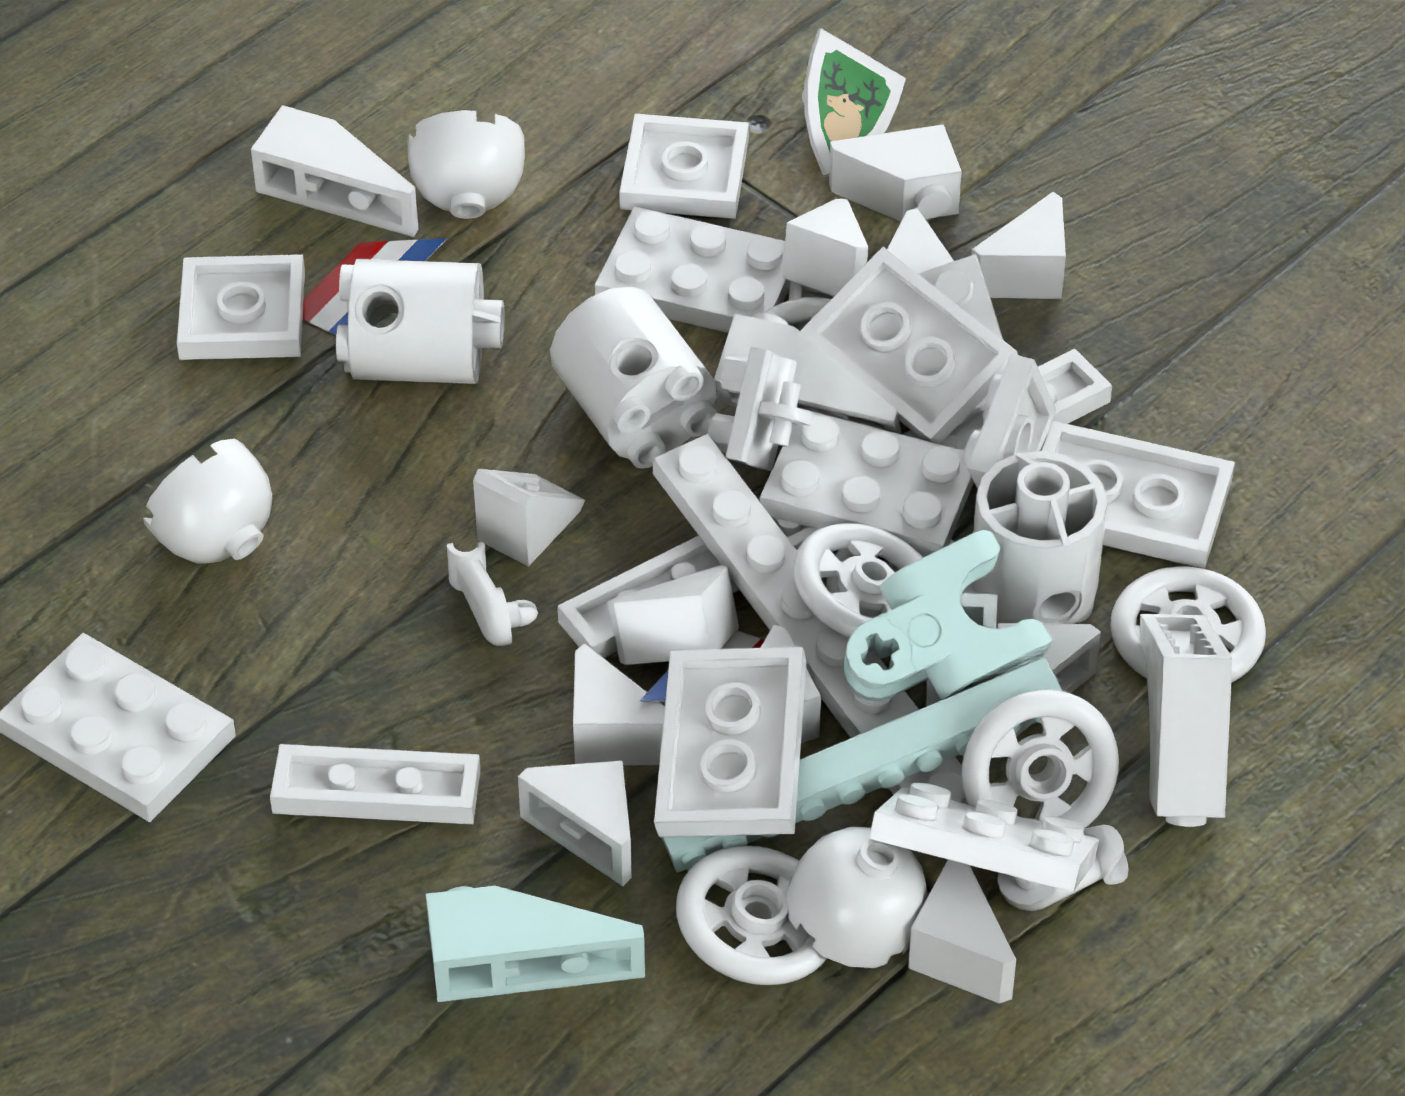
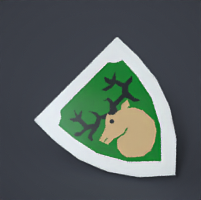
M821 28L817 31L809 56L802 100L810 144L822 174L827 175L830 170V142L883 134L887 130L897 108L906 78Z

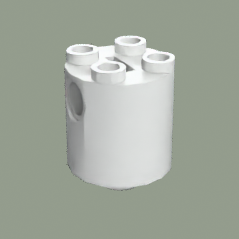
M356 259L354 265L341 266L339 293L340 300L347 301L348 325H338L336 356L338 362H344L345 372H351L353 379L476 384L480 374L482 348H502L505 321L504 301L484 300L483 272L480 263ZM390 313L398 314L395 321L389 326L376 327V323L384 315Z
M631 286L608 289L588 298L575 308L557 329L550 348L552 367L610 447L620 457L630 459L637 468H649L653 466L655 457L679 447L691 437H698L708 432L710 420L717 413L713 407L717 397L715 380L646 291Z
M1046 451L1017 453L996 462L981 478L976 495L973 533L980 530L992 532L1001 549L993 569L985 577L973 582L972 585L974 593L998 594L996 628H998V623H1018L1032 618L1043 624H1074L1083 622L1092 615L1094 599L1098 588L1108 501L1103 483L1091 469L1069 456Z

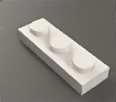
M280 744L270 794L272 814L473 824L480 778V758L477 754Z

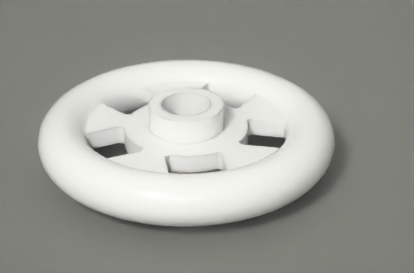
M855 523L835 524L815 531L800 545L794 560V580L801 598L810 611L829 628L850 638L855 629L873 619L870 618L871 616L891 611L879 587L883 581L895 572L877 557L884 558L899 570L924 557L907 542L882 529ZM849 549L854 556L841 562L832 552ZM821 578H836L837 593H830Z
M1176 566L1149 572L1134 580L1122 591L1116 600L1111 614V634L1117 651L1131 668L1147 678L1144 653L1139 640L1140 626L1136 625L1140 610L1168 615H1206L1223 644L1231 650V683L1241 678L1255 665L1265 645V622L1262 612L1253 597L1230 578L1203 568ZM1193 592L1195 593L1196 600L1180 599L1170 601L1168 593ZM1226 606L1237 621L1223 625L1218 614L1213 609Z
M1034 690L1018 694L992 709L977 725L968 741L962 762V785L968 805L975 807L978 800H992L1014 806L1016 797L1020 795L1031 801H1041L1035 819L1016 817L1043 824L1045 817H1058L1083 825L1085 829L1099 816L1114 791L1119 771L1117 743L1112 729L1103 715L1093 705L1078 696L1058 690ZM1040 717L1043 733L1030 735L1017 742L1013 728L1022 722ZM1075 726L1085 736L1089 745L1075 756H1072L1069 748L1060 740V737ZM1046 756L1048 761L1045 769L1038 774H1029L1028 770L1031 763L1038 757ZM1008 757L1006 763L1007 782L989 783L991 758ZM1073 774H1077L1087 781V785L1081 795L1069 805L1058 796L1068 788Z
M759 846L725 848L699 860L682 880L676 901L677 920L686 942L698 957L727 977L756 985L790 983L804 978L817 970L827 958L812 948L815 938L806 932L802 924L799 925L796 931L788 917L789 908L786 892L799 860L780 851ZM756 873L777 879V886L763 880L748 881V874ZM713 884L731 892L726 899L724 907H719L705 900V896ZM725 926L732 936L743 943L734 949L719 939L714 932L720 927ZM781 940H786L793 951L783 956L770 957L764 947L777 944Z

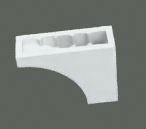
M1140 614L1139 640L1144 653L1149 699V800L1157 816L1166 817V822L1177 826H1201L1206 824L1207 817L1225 818L1232 657L1206 615Z

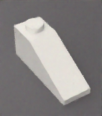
M282 105L251 148L256 192L414 237L417 233L418 218L415 187L335 120Z
M734 313L714 378L722 404L737 407L740 395L722 389L720 376L724 359L727 356L749 355L750 347L767 349L775 355L797 361L793 382L802 385L797 408L901 434L897 409L794 326H789L782 318L768 313H755L753 317Z

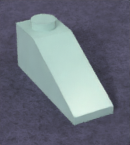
M462 886L444 892L426 894L438 1002L645 977V948L642 925L499 886L479 888Z

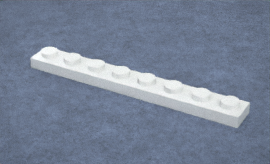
M708 434L654 458L653 475L718 562L728 567L729 576L769 630H771L773 625L786 628L795 647H803L807 661L806 668L821 695V699L850 738L919 710L905 691L887 700L871 701L856 695L847 685L843 668L847 643L850 638L837 633L821 622L804 603L794 580L793 567L797 553L796 548ZM874 651L868 652L866 666L871 663H877L883 671L888 670L881 659L875 655ZM956 757L943 761L934 770L928 772L919 771L907 776L899 784L889 788L894 795L901 788L910 789L912 783L932 784L949 790L951 792L950 800L968 804L962 785V765Z

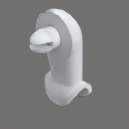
M478 542L477 548L470 552L458 551L454 548L453 543L447 544L450 584L456 590L464 593L486 640L496 646L511 645V628L522 627L533 622L538 615L537 607L534 603L527 600H516L506 603L502 588H496L486 572L484 542Z
M1099 825L1084 829V835L1099 838L1093 866L1074 892L998 873L997 880L1000 892L1010 905L1020 910L1036 911L1044 909L1101 879L1109 885L1124 882L1128 877L1129 869L1121 835L1115 828L1109 825Z

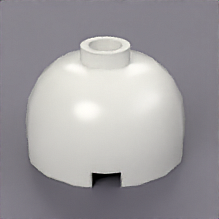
M461 110L440 113L420 121L416 125V136L414 138L410 134L408 136V163L414 183L424 199L442 210L450 211L455 217L472 219L482 216L487 210L495 208L513 195L522 176L525 159L524 134L518 124L505 116L495 114V124L477 122L476 111Z
M236 439L220 440L211 444L210 446L217 455L209 458L202 464L194 455L186 459L161 482L149 498L146 507L154 516L153 518L143 517L144 524L158 541L173 554L197 564L220 562L231 556L234 560H239L253 552L262 542L264 535L261 530L269 518L272 506L269 478L258 460L243 443Z
M849 827L821 837L798 862L791 876L786 898L790 922L796 931L801 923L806 932L815 938L812 948L819 954L848 967L876 968L887 964L892 955L899 954L902 951L904 954L910 948L911 927L928 898V892L922 866L912 851L907 848L869 839L871 828Z

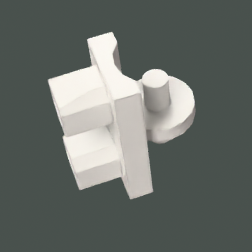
M750 347L749 355L727 356L724 359L720 376L722 389L740 394L735 416L716 413L710 420L707 434L720 451L726 453L725 458L756 469L772 471L778 445L788 446L792 425L811 426L814 413L797 408L802 386L793 382L797 361L775 355L767 349Z

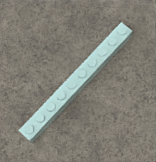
M1046 658L1039 659L800 759L795 823L802 820H815L822 816L826 810L841 804H853L869 792L881 787H893L907 776L919 771L928 772L934 770L945 760L957 755L964 756L968 741L977 725L992 709L1005 700L1034 690L1062 691ZM1040 717L1027 720L1013 728L1015 734L1026 726L1036 722L1041 723ZM779 834L661 837L676 872L679 873L686 869L690 870L699 860L718 850L736 846H747L748 843L764 836L774 837Z

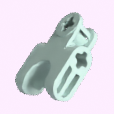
M987 530L974 532L900 569L881 583L879 588L891 611L863 623L853 631L847 643L843 673L847 685L856 695L865 700L883 701L893 698L895 695L930 679L940 699L944 700L1035 662L1044 656L1052 645L1053 639L1045 625L1040 621L1032 618L1022 620L1015 625L1003 629L987 628L971 620L961 605L960 595L963 590L976 580L985 577L993 569L1001 547L992 532ZM874 651L879 659L890 656L891 660L888 670L883 671L877 663H871L866 666L868 652Z

